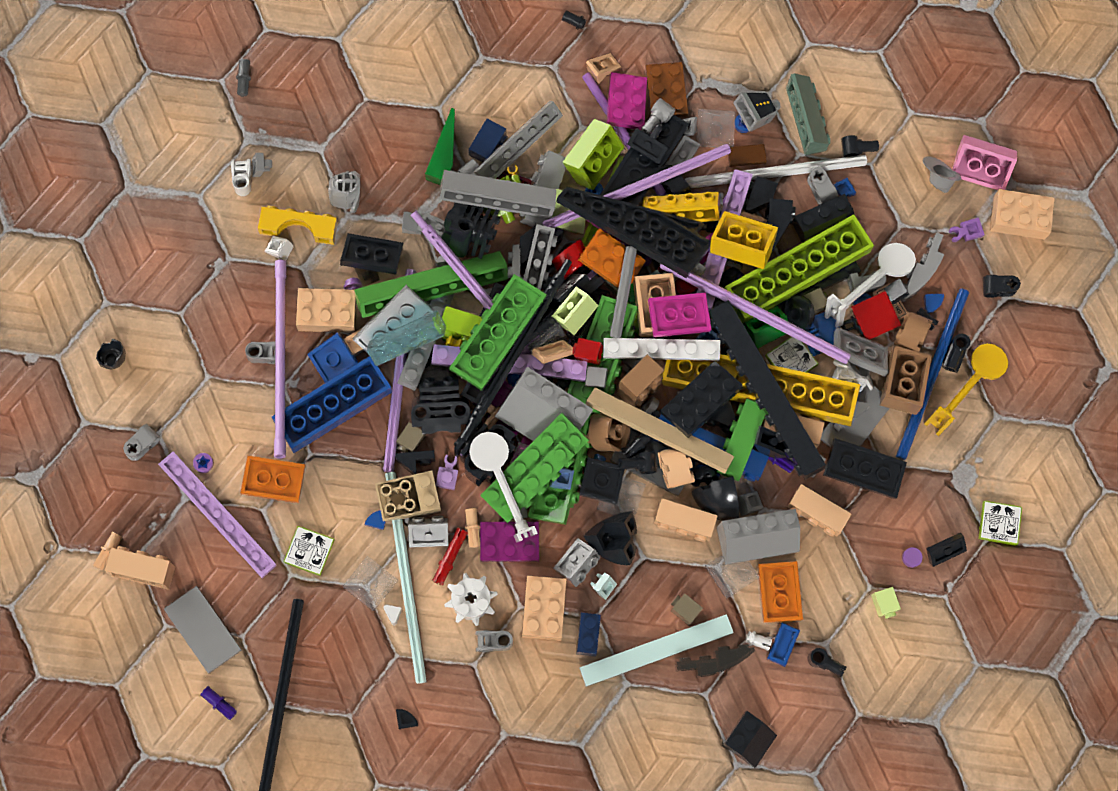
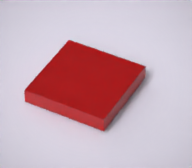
M886 291L850 307L864 334V338L868 340L901 326Z

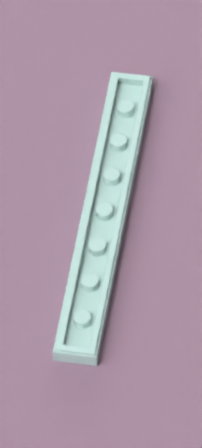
M726 614L582 666L579 669L587 687L725 637L734 632Z

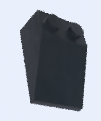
M770 198L766 207V224L778 227L771 255L789 224H792L793 218H795L796 207H793V200Z

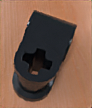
M664 165L661 168L660 172L673 166ZM681 175L661 182L668 195L691 192L689 184Z
M986 275L983 277V296L987 298L1011 297L1020 288L1021 282L1018 277L1013 275Z

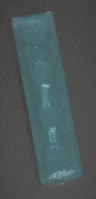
M436 310L370 340L367 352L374 364L378 366L443 337L446 325Z

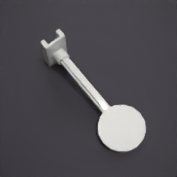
M900 243L884 246L878 256L880 269L844 299L840 300L834 294L829 296L824 317L828 319L832 316L836 320L835 327H841L849 305L887 274L893 277H902L914 269L916 262L914 252L908 246Z
M481 433L471 443L470 457L476 467L481 470L494 472L516 522L515 526L518 531L514 535L516 542L523 540L521 534L524 535V538L528 537V531L531 536L538 534L535 526L528 527L526 520H523L501 470V466L508 459L509 449L506 441L497 433Z

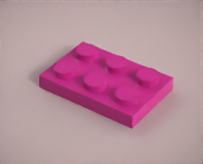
M611 72L609 77L607 124L642 130L645 124L647 77Z
M706 293L648 299L653 337L711 331Z

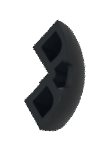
M733 476L713 481L709 485L700 486L692 491L693 498L702 511L718 515L717 520L725 521L739 518L738 497Z
M633 512L619 513L597 523L584 535L588 545L594 548L598 555L612 563L631 565L637 546H634L633 535L637 534Z

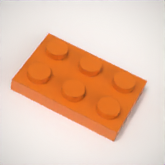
M599 228L578 261L618 288L626 246ZM636 254L631 284L646 261L638 254Z
M247 455L240 494L299 503L306 465Z
M797 561L758 564L763 623L802 621L803 613Z

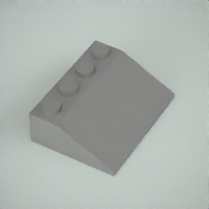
M526 367L495 417L534 441L562 412L581 429L593 409L529 367Z

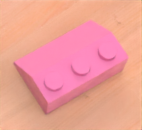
M963 135L952 170L960 174L962 180L995 190H1005L1017 161V151Z

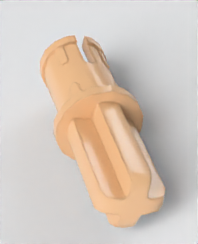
M466 509L467 527H465V530L468 532L469 547L477 548L480 547V525H478L477 509Z
M111 532L104 547L101 546L102 550L93 564L95 568L104 570L111 548L116 549L123 537Z

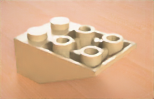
M432 471L375 483L383 522L417 516L422 517L441 512Z

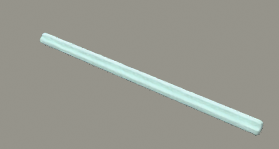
M395 472L386 473V481L396 479ZM392 520L415 680L417 684H421L427 680L403 520Z

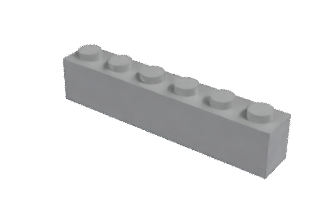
M444 170L439 200L550 219L555 210L556 189Z

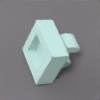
M605 572L603 575L598 573L596 575L599 578L596 584L591 582L590 584L598 595L606 600L617 583Z

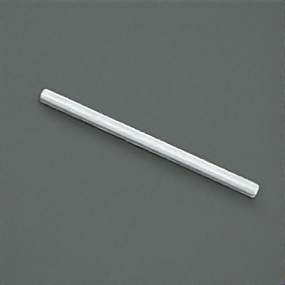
M866 155L743 170V172L753 174L752 180H756L757 176L767 179L811 173L816 167L828 171L865 166L867 164ZM734 172L689 177L685 180L690 188L731 183Z

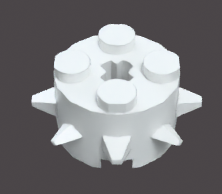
M463 573V580L457 585L448 584L447 587L452 592L451 600L444 605L454 609L457 614L455 622L459 623L465 618L466 620H472L475 626H478L479 618L483 617L485 613L491 615L495 613L490 607V599L498 594L496 591H489L485 585L486 576L475 579L469 578L467 573ZM469 595H472V597H476V599H474V603H470V601H466L465 599L468 598Z

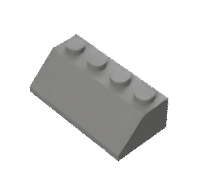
M796 509L725 520L716 527L725 565L800 551V524Z

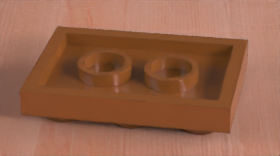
M682 62L646 65L650 114L654 104L661 98L676 109L673 115L677 117L688 116Z

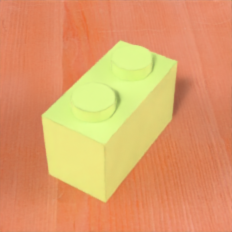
M575 287L552 317L564 329L575 335L598 305L587 293Z

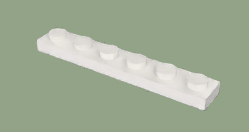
M604 338L603 358L643 359L648 354L652 359L720 361V340Z

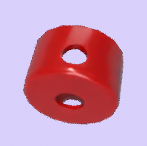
M581 239L552 260V264L557 271H559L565 259L572 262L564 279L584 266V264L578 261L586 248Z

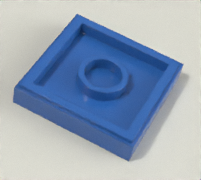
M338 332L307 354L325 383L358 364L355 356Z

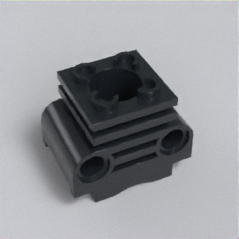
M454 202L453 208L448 211L445 217V231L441 238L458 258L465 257L468 254L472 243H474L471 255L475 257L481 245L478 258L482 259L484 253H488L490 250V240L494 241L497 230L495 225L500 223L501 217L498 216L500 210L496 209L490 219L491 208H488L483 216L485 207Z
M454 376L443 377V380L427 377L420 381V396L416 397L412 402V427H422V434H432L437 431L461 432V424H468L470 405L469 400L459 394L458 379H454ZM457 405H463L464 408H463V409H457L456 406H457ZM423 407L426 410L418 411L417 408Z
M482 420L478 426H475L467 441L459 437L454 443L455 456L457 458L461 456L466 477L478 487L484 480L492 484L496 476L493 471H485L480 468L476 470L470 469L471 466H474V463L471 460L469 451L475 437L485 432H493L502 436L509 449L508 459L504 465L515 455V446L513 445L515 442L512 440L515 434L501 424L493 425L488 431V425L484 423L482 426Z

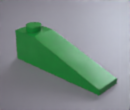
M451 108L425 172V179L441 185L444 170L453 171L454 108Z

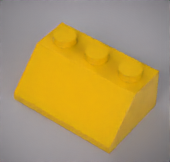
M724 211L711 237L710 253L764 269L771 255L778 227Z

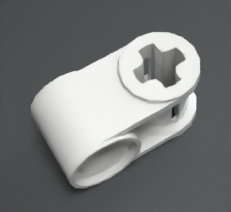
M232 159L231 172L234 190L239 196H247L251 192V159H247V161H235ZM240 183H246L244 187H238Z

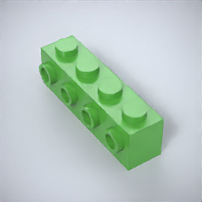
M746 399L744 404L740 403L736 412L739 418L737 421L733 420L729 430L733 432L731 438H726L723 449H726L725 452L733 455L734 459L725 474L717 471L718 474L726 477L733 476L736 481H739L755 443L758 428L762 425L766 415L763 409L760 410L756 403L749 399Z

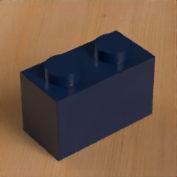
M487 118L469 147V156L482 163L487 160L500 145L502 146L508 138L506 136V128Z
M581 612L576 655L596 657L600 614Z

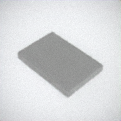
M836 328L834 331V346L851 355L848 362L884 377L887 375V347L841 328Z

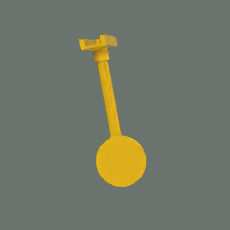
M987 343L978 346L973 351L971 365L975 371L974 375L947 407L942 408L940 406L924 425L928 426L930 423L939 430L936 433L939 436L953 422L955 418L952 416V412L980 378L994 380L1005 374L1008 368V359L1000 347Z

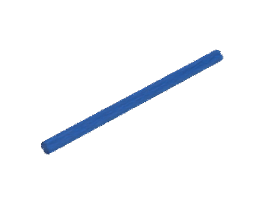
M961 288L958 291L930 365L923 407L917 415H911L897 451L896 458L900 460H906L969 295L968 290Z

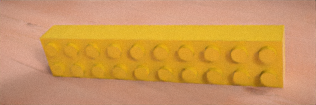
M720 354V361L716 362L743 384V388L730 400L745 403L746 399L755 402L757 398L754 393H749L745 385L747 381L744 376H739L735 368L737 367L735 360L731 361L727 355ZM667 360L662 379L663 385L684 389L716 360ZM767 364L794 412L800 413L801 416L816 417L820 420L846 426L852 425L860 384Z

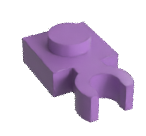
M979 218L961 222L960 228L954 226L948 231L949 233H957V237H953L952 242H958L961 237H964L966 242L985 235Z

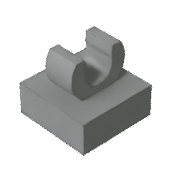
M255 153L252 158V176L260 177L264 171H270L272 160H264L263 153Z

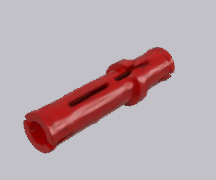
M456 528V532L443 559L438 563L439 567L432 579L434 583H439L441 586L444 585L449 571L453 569L452 565L468 535V532L462 529L461 531L460 528Z

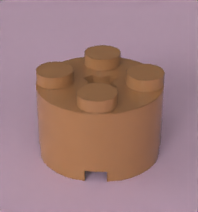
M907 312L895 338L894 345L920 352L933 320L913 312Z
M602 412L600 414H592L589 432L586 435L590 439L588 443L597 451L619 452L622 447H626L628 444L630 427Z

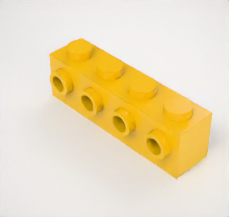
M719 192L670 194L666 196H649L643 199V207L669 214L675 213L676 216L699 222L720 221Z

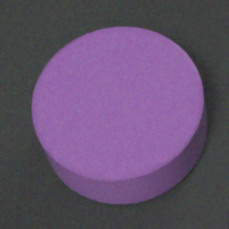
M908 548L902 554V561L907 567L914 568L922 562V553L917 548Z

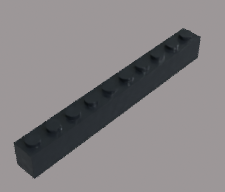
M729 300L709 310L711 328H716L718 331L717 338L720 340L721 345L725 343L729 359L731 361L735 360L737 364L735 368L739 376H744L747 381L745 385L749 393H754L757 398L755 399L756 405L766 413V416H764L769 426L773 425L776 430L774 435L779 443L783 442L786 447L784 452L789 460L793 459L796 464L794 469L799 477L803 476L804 480L824 470L826 468L825 462Z

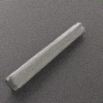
M627 246L625 249L610 337L621 338L637 253V249L632 246Z

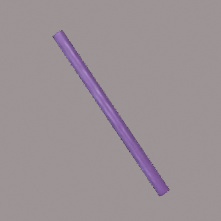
M588 72L582 78L607 116L608 100L590 72ZM613 126L629 150L631 146L627 145L631 136L626 128ZM661 183L652 186L657 196H665L667 194Z

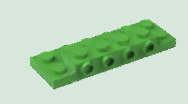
M514 274L501 294L497 293L495 295L490 310L487 308L481 316L483 319L481 323L473 327L470 332L472 335L468 341L464 340L459 348L461 352L449 367V370L480 390H483L547 294Z
M602 295L587 335V340L601 342L604 346V338H612L610 337L616 299ZM627 303L621 338H634L633 323L638 312V306ZM602 353L600 365L587 363V369L588 366L608 369L606 387L597 389L613 396L616 389V384H614L615 378L620 377L623 369L620 366L622 359L603 358ZM586 379L585 382L571 380L567 393L586 404L588 397L596 387H586ZM593 409V411H592V413H594V414H596V413H597V414H600V413H601L600 411H598V410H596V409Z
M563 412L503 472L519 511L523 507L527 510L535 502L532 498L536 494L540 496L548 488L546 484L550 480L554 482L561 475L559 471L564 466L568 468L575 461L573 457L590 440ZM496 479L480 496L508 523L513 518V515Z
M592 412L580 429L585 435L589 432ZM587 443L573 457L575 461L566 468L574 470L571 489L549 487V481L546 484L548 488L540 496L536 494L533 497L535 502L530 506L529 518L566 525L570 508H573L574 503L577 504L580 496L577 491L582 482V471L588 458V448H592L590 443Z

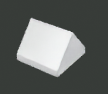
M385 605L384 611L391 624L395 626L402 608Z

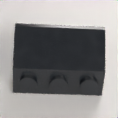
M843 194L796 215L792 225L801 242L804 243L855 214L848 198Z

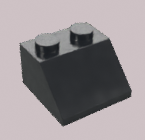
M746 711L722 745L756 768L777 735L763 721Z

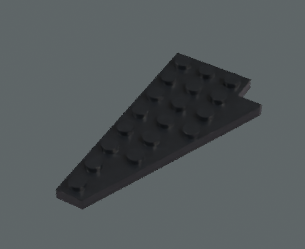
M566 187L557 197V203L684 278L690 275L710 250L711 241L699 234L704 227L703 222L571 187Z

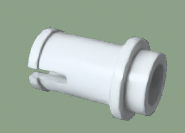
M749 631L746 643L749 646L754 645L768 651L772 639L758 635L756 631Z

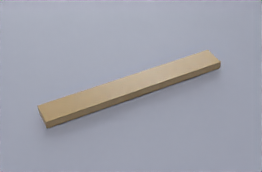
M594 388L586 401L587 406L724 474L734 459L733 455L692 435L688 438L676 427L597 388Z

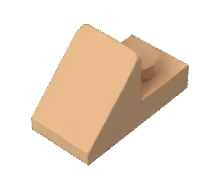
M611 53L586 62L587 70L597 84H600L606 75L611 74V72H618L621 68Z

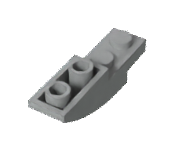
M936 232L933 238H929L926 245L929 248L927 254L924 253L920 263H916L914 269L906 275L909 280L904 285L910 295L900 301L905 302L917 294L937 270L944 256L943 253L938 252L943 234Z

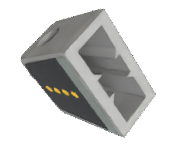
M766 91L741 92L733 103L749 132L770 123L776 116L777 110L780 109V102L777 99L771 100Z

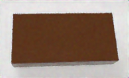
M764 144L730 147L731 153L728 154L729 167L766 164L767 162Z

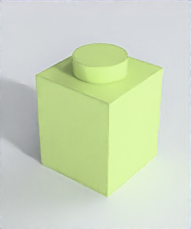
M893 587L871 595L878 617L885 616V619L894 617L896 612L901 609Z

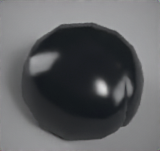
M111 339L110 343H102L97 351L96 359L101 367L112 370L124 363L126 352L120 341Z
M700 464L692 469L695 482L691 483V485L699 487L701 482L709 485L713 481L720 480L721 475L717 473L718 470L706 464Z

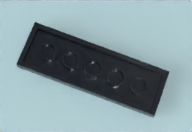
M675 115L666 123H662L666 128L660 132L657 140L667 145L669 149L660 164L630 147L600 195L604 196L660 172L689 127V123ZM649 188L620 201L639 205Z

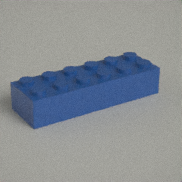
M371 356L367 357L285 408V439L293 453L392 393L391 386ZM273 415L271 418L275 423V415Z

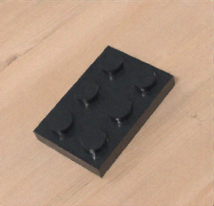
M348 233L340 265L396 275L404 243Z

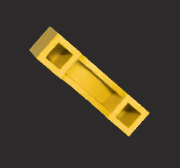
M275 206L261 207L258 223L259 234L278 237L285 228L301 225L312 232L315 242L334 245L338 222L337 218L333 215H315L311 211L301 213L291 208L281 210Z

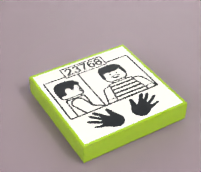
M790 337L765 355L771 365L807 373L818 366V362L803 342L794 337Z
M983 501L978 539L1017 546L1022 507Z
M297 526L283 562L321 576L335 539Z

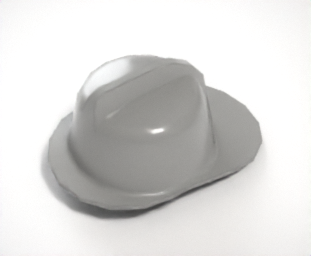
M934 157L923 158V164L930 170V183L944 193L949 192L955 181L961 180L960 174L953 171L941 160Z

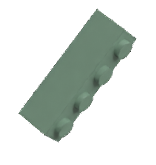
M791 74L786 91L804 155L824 152L830 144V136L825 132V119L819 111L821 110L820 101L816 100L814 94L816 93L815 84L811 83L809 76Z

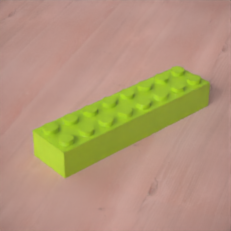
M852 215L771 260L764 269L757 268L725 286L724 289L768 311L791 298V296L798 294L869 254L874 244L855 215ZM732 306L742 324L754 318Z

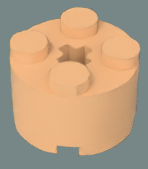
M674 448L658 452L660 469L663 471L664 475L662 476L668 489L695 482L693 472L690 471V468H693L690 456L686 457V454Z

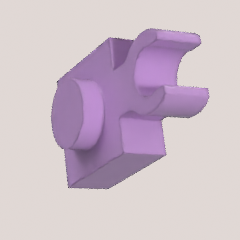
M446 455L444 458L445 468L439 467L435 486L455 490L458 470H454L453 467L457 464V457L455 456L454 462L449 463L447 461L448 455Z

